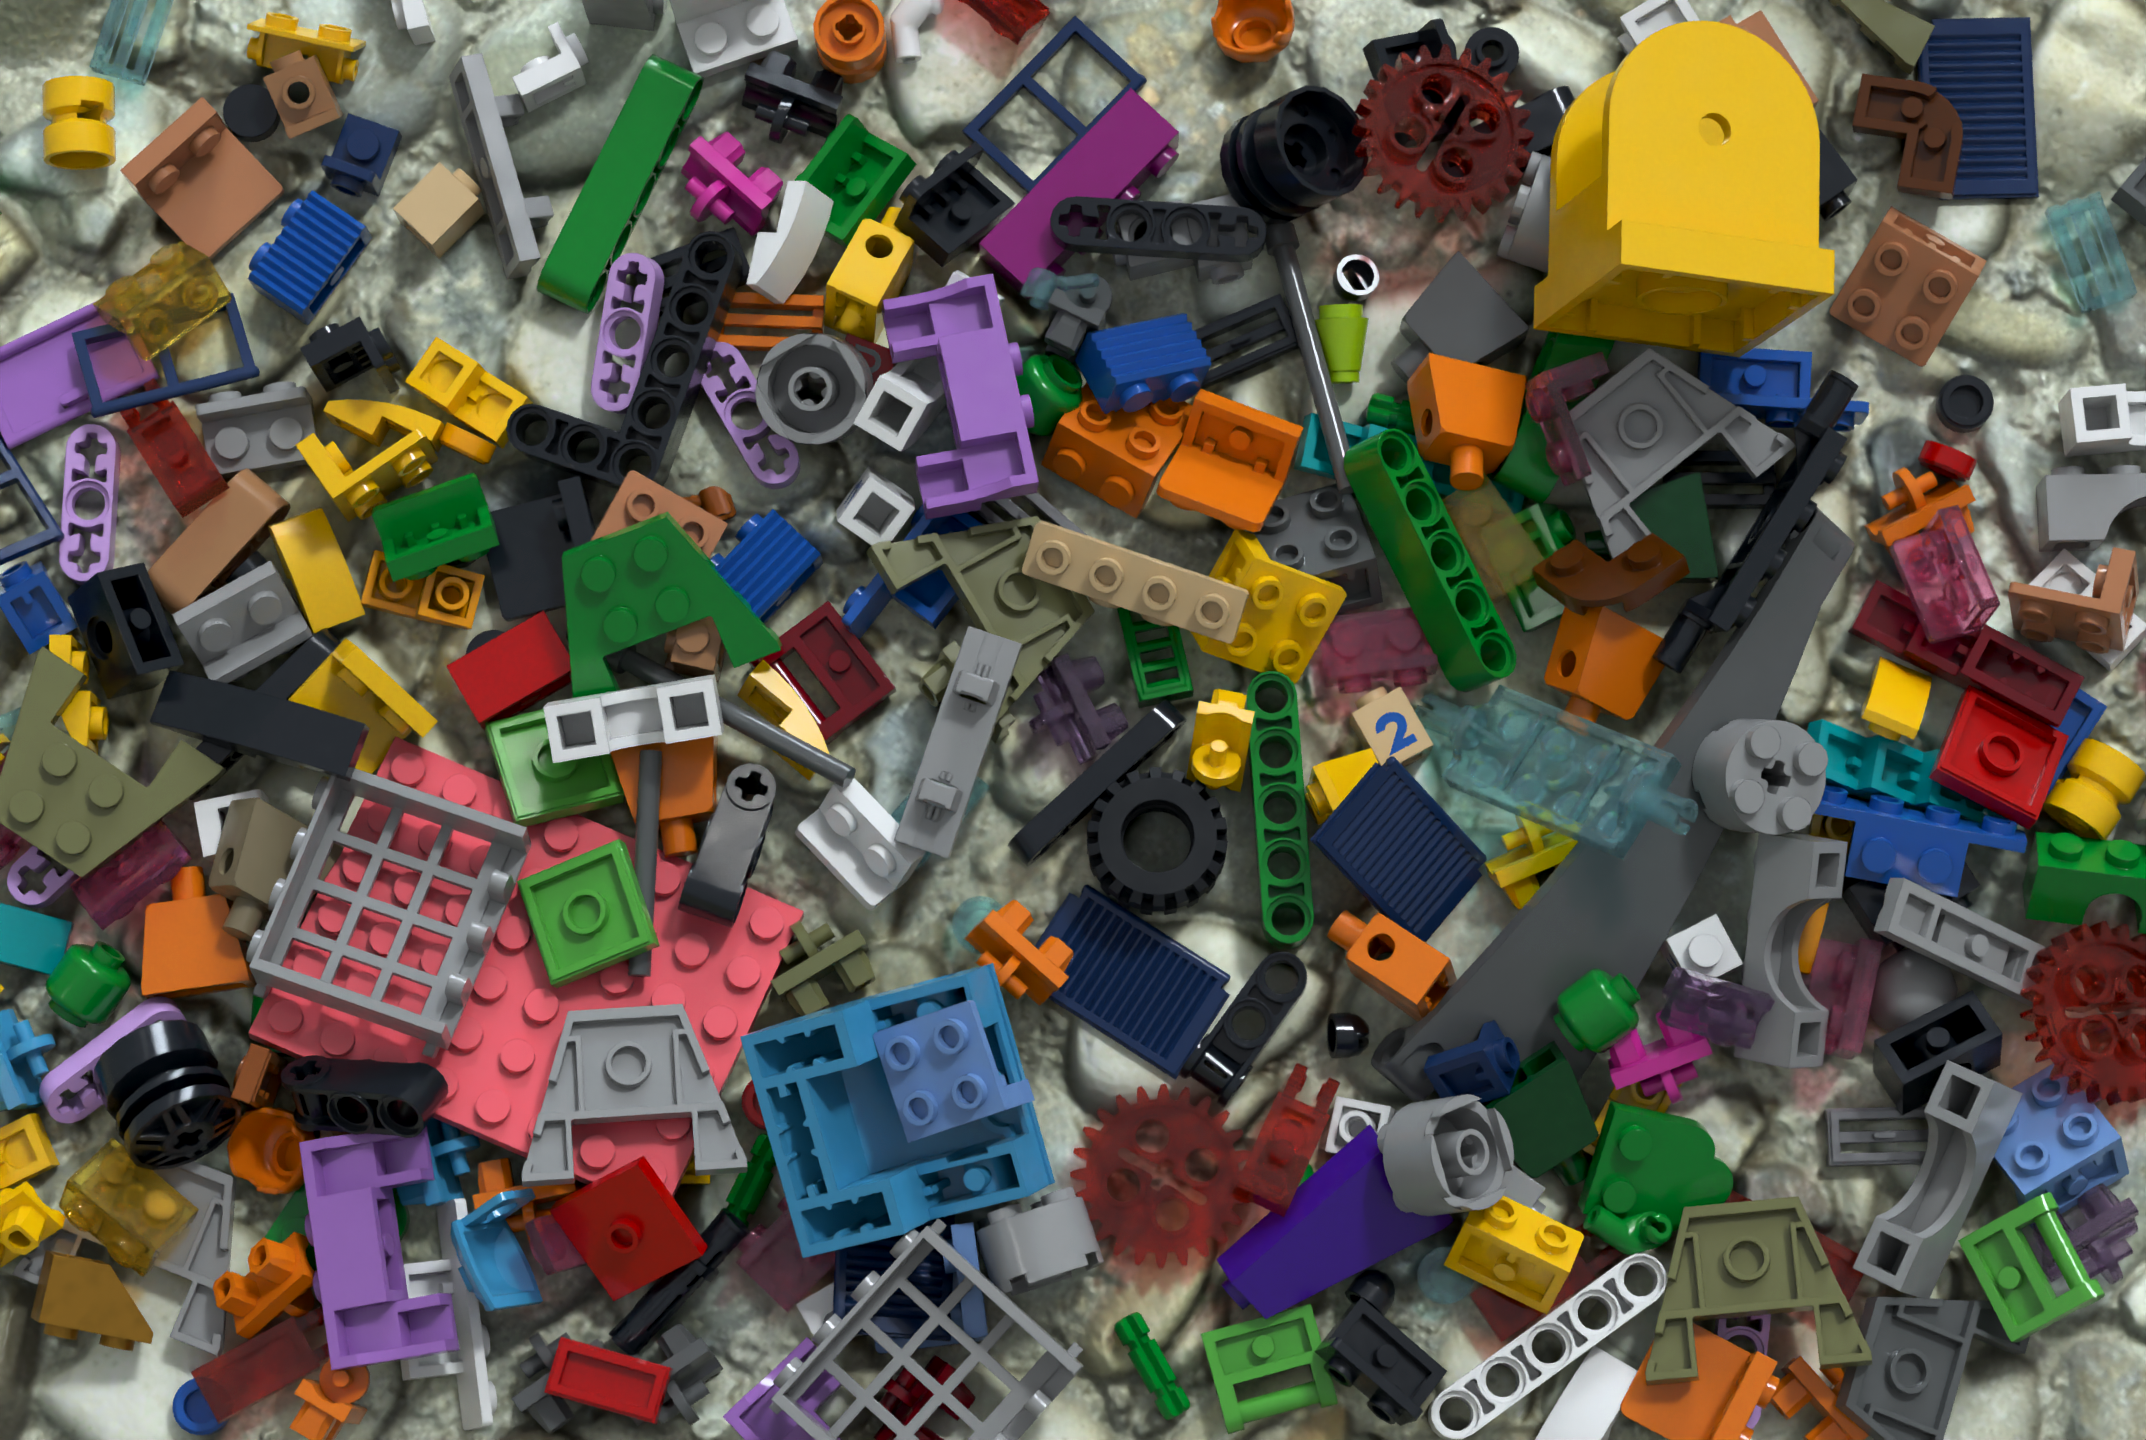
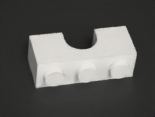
M2126 383L2070 388L2059 401L2058 408L2065 457L2146 450V391H2127Z
M715 674L552 701L543 707L553 763L610 754V752L645 744L661 742L671 744L722 735L725 730Z

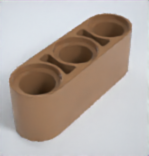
M248 468L241 470L223 487L149 569L148 574L161 606L172 615L227 584L225 582L226 579L270 537L271 533L268 526L285 519L291 508L290 503Z

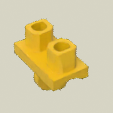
M1215 689L1211 703L1199 701L1187 779L1192 782L1198 779L1211 790L1226 786L1232 791L1241 792L1255 711L1245 710L1246 695Z
M1527 808L1515 812L1519 829L1501 836L1506 850L1512 851L1488 860L1484 865L1489 878L1503 889L1512 905L1517 909H1522L1540 888L1535 874L1550 867L1556 869L1585 833H1582L1577 824L1555 832L1559 830V827L1553 815L1534 822Z
M27 1181L15 1189L6 1188L0 1191V1268L18 1256L26 1255L37 1248L41 1241L63 1228L66 1219L60 1211L45 1205L38 1197L34 1187Z

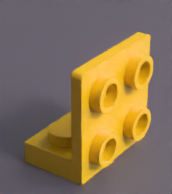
M420 427L355 471L352 470V467L334 441L324 447L315 433H312L295 445L347 522L357 516L360 520L372 516V509L387 503L385 497L400 486L404 485L405 488H411L424 481L433 472L431 465L439 460L430 441Z
M1235 529L1210 572L1209 577L1244 588L1249 592L1236 638L1232 643L1228 644L1192 631L1190 632L1202 652L1260 673L1267 671L1280 672L1288 676L1293 684H1295L1300 679L1347 594L1342 586L1271 560L1255 534Z
M347 638L336 647L288 699L292 702L366 724L369 732L355 768L370 774L382 764L395 736L404 740L413 730L423 738L438 722Z

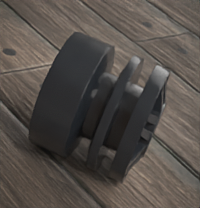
M1309 85L1293 90L1270 102L1267 106L1235 121L1224 135L1220 150L1222 177L1231 197L1240 207L1253 209L1261 215L1266 224H1285L1319 208L1321 205L1353 191L1365 176L1369 159L1366 133L1354 110L1341 96L1327 88Z
M182 1019L167 1020L138 1028L116 1041L102 1054L94 1067L93 1082L107 1111L116 1120V1130L124 1141V1147L128 1156L138 1167L149 1170L172 1169L196 1161L220 1146L231 1136L240 1122L241 1107L238 1101L231 1097L230 1085L225 1076L218 1070V1060L205 1034L195 1023Z

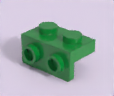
M847 114L837 128L828 135L824 145L806 169L797 176L795 181H807L834 201L824 236L847 248L862 220L872 219L875 221L917 164L908 153L869 133L858 118Z
M474 473L374 507L371 511L382 541L386 565L393 582L403 578L407 580L425 578L434 573L438 566L458 559L462 562L479 559L486 555L490 548L500 545L492 514L478 477Z

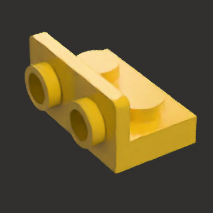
M1502 1196L1497 1203L1489 1208L1469 1211L1447 1255L1444 1266L1547 1315L1571 1271L1584 1235L1506 1196Z

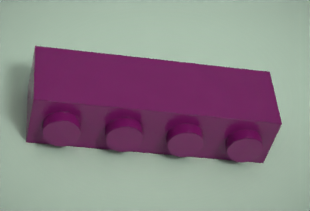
M1130 88L979 243L980 258L1027 301L1038 290L1045 295L1064 276L1066 270L1062 266L1075 253L1060 247L1052 237L1050 218L1055 206L1065 198L1075 196L1138 200L1141 196L1138 188L1151 174L1156 178L1161 177L1177 160L1179 153L1175 150L1178 148L1179 131ZM1071 212L1069 221H1060L1059 225L1067 226L1069 235L1073 237L1080 236L1082 227H1099L1098 239H1100L1104 233L1100 227L1106 222L1108 213L1099 212V224L1083 222L1082 213ZM1078 252L1081 256L1086 254L1084 252Z

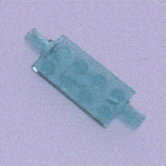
M1499 685L1489 702L1485 704L1461 707L1441 699L1433 693H1429L1421 701L1432 706L1433 711L1420 705L1415 709V713L1424 729H1429L1448 737L1453 745V758L1441 775L1451 788L1619 859H1624L1647 821L1668 828L1678 835H1685L1691 827L1680 822V817L1693 823L1697 819L1698 805L1694 800L1666 791L1682 767L1674 754L1505 686Z

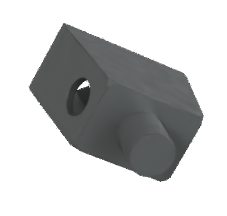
M1458 251L1451 257L1402 318L1399 330L1411 345L1393 359L1391 365L1406 384L1428 353L1487 366L1520 346L1526 339L1529 327Z

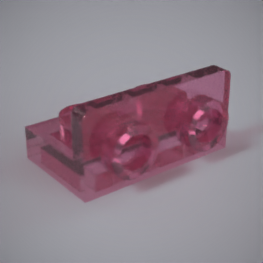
M1959 505L1939 509L1921 534L1895 540L1890 546V553L1929 643L1935 644L1980 632L2000 606V601Z
M1411 607L1335 616L1320 642L1325 687L1338 686L1339 693L1342 694L1368 691L1372 689L1371 682L1393 679L1395 687L1421 685L1427 683V675L1436 674L1438 668L1437 654L1433 653Z
M163 819L143 833V837L86 880L79 877L69 885L90 917L102 930L115 920L127 916L140 900L160 884L173 879L180 871V868L192 859L188 848Z
M1825 938L1819 941L1808 991L1816 1001L1829 1010L1824 1054L1849 1060L1861 1054L1883 942L1860 938L1854 944Z
M784 1197L777 1205L783 1212L768 1229L760 1223L739 1244L737 1248L743 1255L736 1263L789 1313L834 1266L835 1251L806 1258L802 1257L786 1197Z

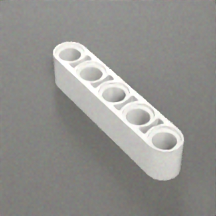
M1645 1253L1634 1254L1625 1258L1443 1390L1432 1400L1428 1409V1422L1432 1431L1445 1440H1462L1474 1434L1625 1324L1664 1293L1667 1277L1662 1263L1655 1257ZM1632 1265L1645 1267L1653 1278L1652 1289L1646 1296L1631 1294L1624 1284V1274ZM1593 1298L1599 1300L1607 1310L1606 1324L1599 1330L1586 1328L1579 1320L1578 1308L1585 1299ZM1550 1332L1559 1338L1562 1352L1556 1362L1544 1363L1535 1357L1532 1351V1342L1537 1333ZM1494 1365L1508 1367L1516 1377L1515 1389L1508 1397H1498L1492 1394L1486 1385L1487 1372ZM1456 1398L1462 1400L1470 1410L1469 1423L1461 1431L1450 1430L1441 1422L1439 1411L1441 1405L1447 1399Z

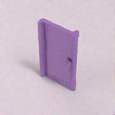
M116 291L0 347V432L9 450L91 411L92 405L88 397L87 387L71 333L132 318L123 300L124 296L120 291ZM139 332L86 345L102 402L117 399L160 378Z

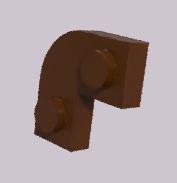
M1862 73L1852 125L1853 132L1906 139L1897 184L1898 192L1953 200L1963 147L1962 121L1953 105L1937 92L1936 87L1930 84Z
M1654 533L1634 543L1609 562L1575 539L1531 568L1537 586L1569 610L1583 616L1587 613L1588 607L1609 606L1621 602L1625 612L1631 611L1690 573L1685 556Z

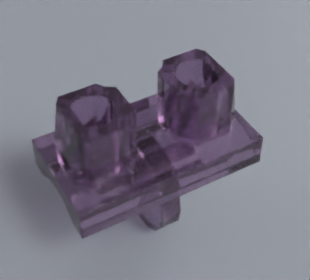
M1068 653L1052 659L1050 662L1051 666L1037 676L1043 691L1035 694L1033 698L1041 714L1030 720L1028 725L1033 734L1049 730L1057 746L1069 742L1081 765L1094 760L1113 740L1128 729V722L1120 706L1116 703L1095 710L1087 694L1099 689L1105 683L1104 673L1096 657L1091 656L1071 661Z
M1676 967L1673 969L1662 991L1663 997L1667 1002L1659 1018L1666 1026L1708 1037L1717 1045L1723 1047L1735 1045L1750 1050L1754 1043L1756 1029L1760 1020L1771 1010L1775 1001L1769 993Z
M2100 1183L2077 1199L2078 1208L2088 1222L2072 1231L2059 1211L2055 1213L2090 1279L2101 1273L2109 1284L2114 1285L2123 1279V1273L2118 1262L2133 1254L2131 1246L2125 1239L2138 1232L2135 1217L2139 1215V1211L2130 1198L2120 1202L2103 1183ZM2034 1223L2033 1235L2042 1252V1269L2049 1280L2053 1282L2063 1275Z

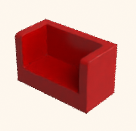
M544 610L446 666L484 731L485 723L515 716L572 683L570 655Z

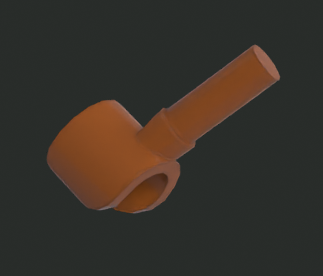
M711 486L701 490L698 495L682 497L723 521L731 519L736 515L731 495L721 487Z

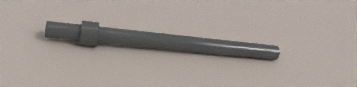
M1292 222L1266 224V249L1270 256L1275 257L1339 494H1350L1354 491L1344 470V457L1350 447L1295 251L1300 246L1295 226Z
M636 645L606 656L611 670L618 674L626 671L651 685L687 679L636 652ZM719 696L723 723L843 788H847L852 782L856 773L854 767Z

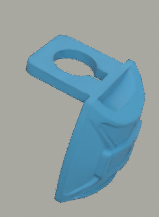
M531 1188L502 1192L464 1218L451 1223V1240L459 1262L462 1265L458 1270L467 1290L474 1292L476 1298L484 1305L485 1311L529 1306L543 1302L529 1262L505 1218L536 1197Z

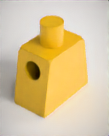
M889 207L881 223L872 219H863L826 284L825 326L844 335L848 333L876 344L884 328L882 301L899 297L912 269L915 241L902 233L894 225L901 208Z

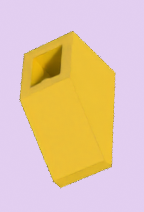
M1372 748L1325 761L1312 767L1309 782L1306 786L1305 801L1317 825L1324 823L1374 763H1378Z

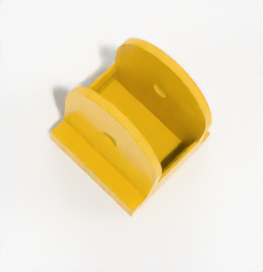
M1714 21L1677 23L1647 37L1623 59L1616 71L1599 78L1573 100L1559 122L1552 145L1548 276L1534 286L1533 329L1741 357L1834 295L1835 250L1819 248L1820 138L1817 116L1803 82L1779 52L1759 37L1729 24Z

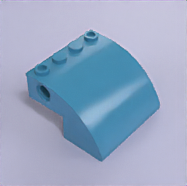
M993 963L857 999L740 1037L803 1258L902 1235L930 1220L1028 1197L1055 1183L1033 1102L908 1143L873 1039L874 1033L964 1001L973 1000L976 1003L999 1076L1004 1074L1007 1085L1025 1080L1026 1077Z

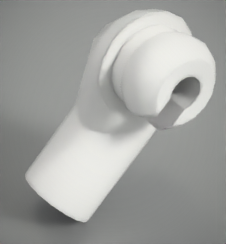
M901 0L890 17L896 63L911 64L922 59L918 28L927 17L934 18L942 13L944 0Z

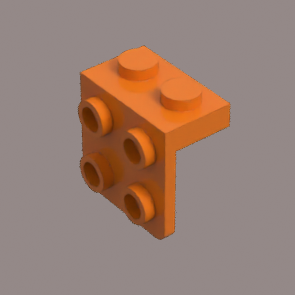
M1086 382L1082 388L1083 399L1080 406L1071 412L1064 413L1057 423L1041 465L1137 519L1147 504L1160 471L1183 438L1192 405L1185 401L1173 402L1171 398H1168L1164 402L1162 400L1157 401L1155 404L1150 402L1147 406L1135 412H1125L1121 408L1117 412L1112 410L1105 414Z
M1200 388L1194 399L1181 444L1161 477L1156 492L1158 496L1170 501L1180 509L1200 512L1221 520L1225 525L1236 530L1258 532L1262 529L1288 479L1304 427Z
M1693 1323L1699 1381L1647 1385L1645 1371L1648 1359H1650L1653 1339L1621 1402L1620 1411L1623 1416L1667 1440H1750L1754 1430L1747 1427L1746 1424L1755 1406L1757 1405L1765 1409L1774 1395L1780 1378L1772 1375L1778 1362L1758 1351L1750 1353Z

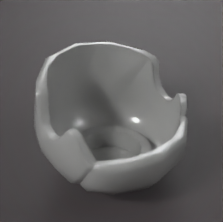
M1907 948L1888 957L1871 972L1867 981L1865 1002L1873 1021L1889 1033L1956 999L1958 987L1949 967Z

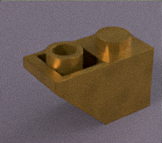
M46 1250L31 1312V1318L37 1322L45 1323L44 1334L71 1340H77L79 1330L101 1334L100 1345L133 1351L135 1341L151 1344L153 1338L152 1329L111 1265L99 1260Z

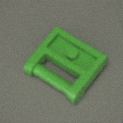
M2051 1192L2029 1200L1958 1240L2011 1342L2018 1343L2105 1296L2098 1280L2090 1279L2055 1212L2058 1211L2059 1206ZM2032 1223L2036 1224L2070 1288L2069 1291L2058 1297L2022 1231L2023 1228Z
M1311 1304L1279 1312L1268 1319L1260 1317L1201 1334L1228 1434L1245 1430V1423L1318 1403L1321 1408L1338 1404L1332 1377L1324 1369L1326 1361L1314 1352L1321 1344V1338ZM1309 1364L1313 1381L1237 1402L1233 1385Z

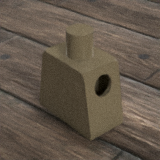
M258 797L231 801L208 880L211 890L234 902L222 929L228 934L248 942L251 941L254 933L260 928L263 919L269 921L272 911L268 909V903L273 887L279 878L286 880L294 862V860L290 859V851L297 832L301 827L308 829V826ZM334 843L319 880L324 881L341 855L343 846Z

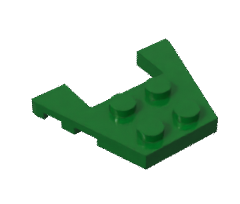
M668 511L564 551L562 554L573 698L620 690L607 661V655L708 616L713 618L734 668L781 650L782 644L777 634L770 627H766L751 610V605L739 591L735 592L715 569V564Z

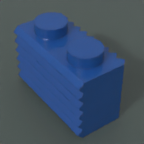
M313 190L308 193L306 200L303 201L298 198L286 210L281 221V225L284 227L281 234L276 237L272 245L266 242L256 251L249 264V270L252 272L248 277V280L257 292L283 308L305 325L311 323L372 239L365 225Z
M1185 313L1089 332L1075 359L1105 414L1112 410L1117 412L1121 408L1125 412H1135L1144 408L1150 402L1155 404L1159 400L1164 402L1168 398H1171L1173 402L1185 401L1193 397L1200 390L1211 366V357L1206 355V348L1202 347L1201 339H1197L1196 331L1192 330V322H1187V314Z
M774 509L764 518L758 513L752 516L735 536L740 543L725 558L718 553L710 559L715 564V569L735 592L739 591L751 605V610L764 624L823 564L821 553Z

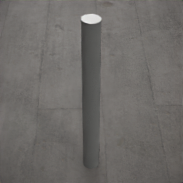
M640 750L634 870L653 924L662 751ZM652 950L629 959L628 976L651 977Z

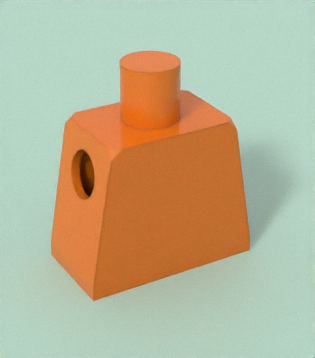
M1428 353L1407 381V391L1418 453L1424 460L1450 466V484L1454 488L1469 491L1481 487L1484 482V474L1494 473L1512 451L1525 393L1526 376Z
M1604 606L1588 607L1587 613L1584 616L1564 607L1544 675L1546 685L1570 697L1557 727L1588 740L1600 713L1625 721L1632 719L1665 667L1652 657L1663 638Z
M718 736L666 744L665 742L645 744L610 752L636 825L640 750L662 751L658 829L661 831L664 856L668 858L696 854L698 849L693 823L709 821L717 807Z
M189 866L170 870L172 901L152 903L147 905L145 910L141 979L142 996L147 999L158 996L175 999L255 987L257 983L249 968L250 962L246 961L248 950L246 941L238 939L222 929L234 902L220 894L206 896L203 867Z
M1345 910L1337 917L1327 934L1328 939L1347 951L1345 960L1350 972L1356 978L1417 1022L1436 1007L1450 987L1457 981L1450 958L1380 913L1374 915L1371 921L1366 924ZM1383 953H1393L1385 960H1376Z

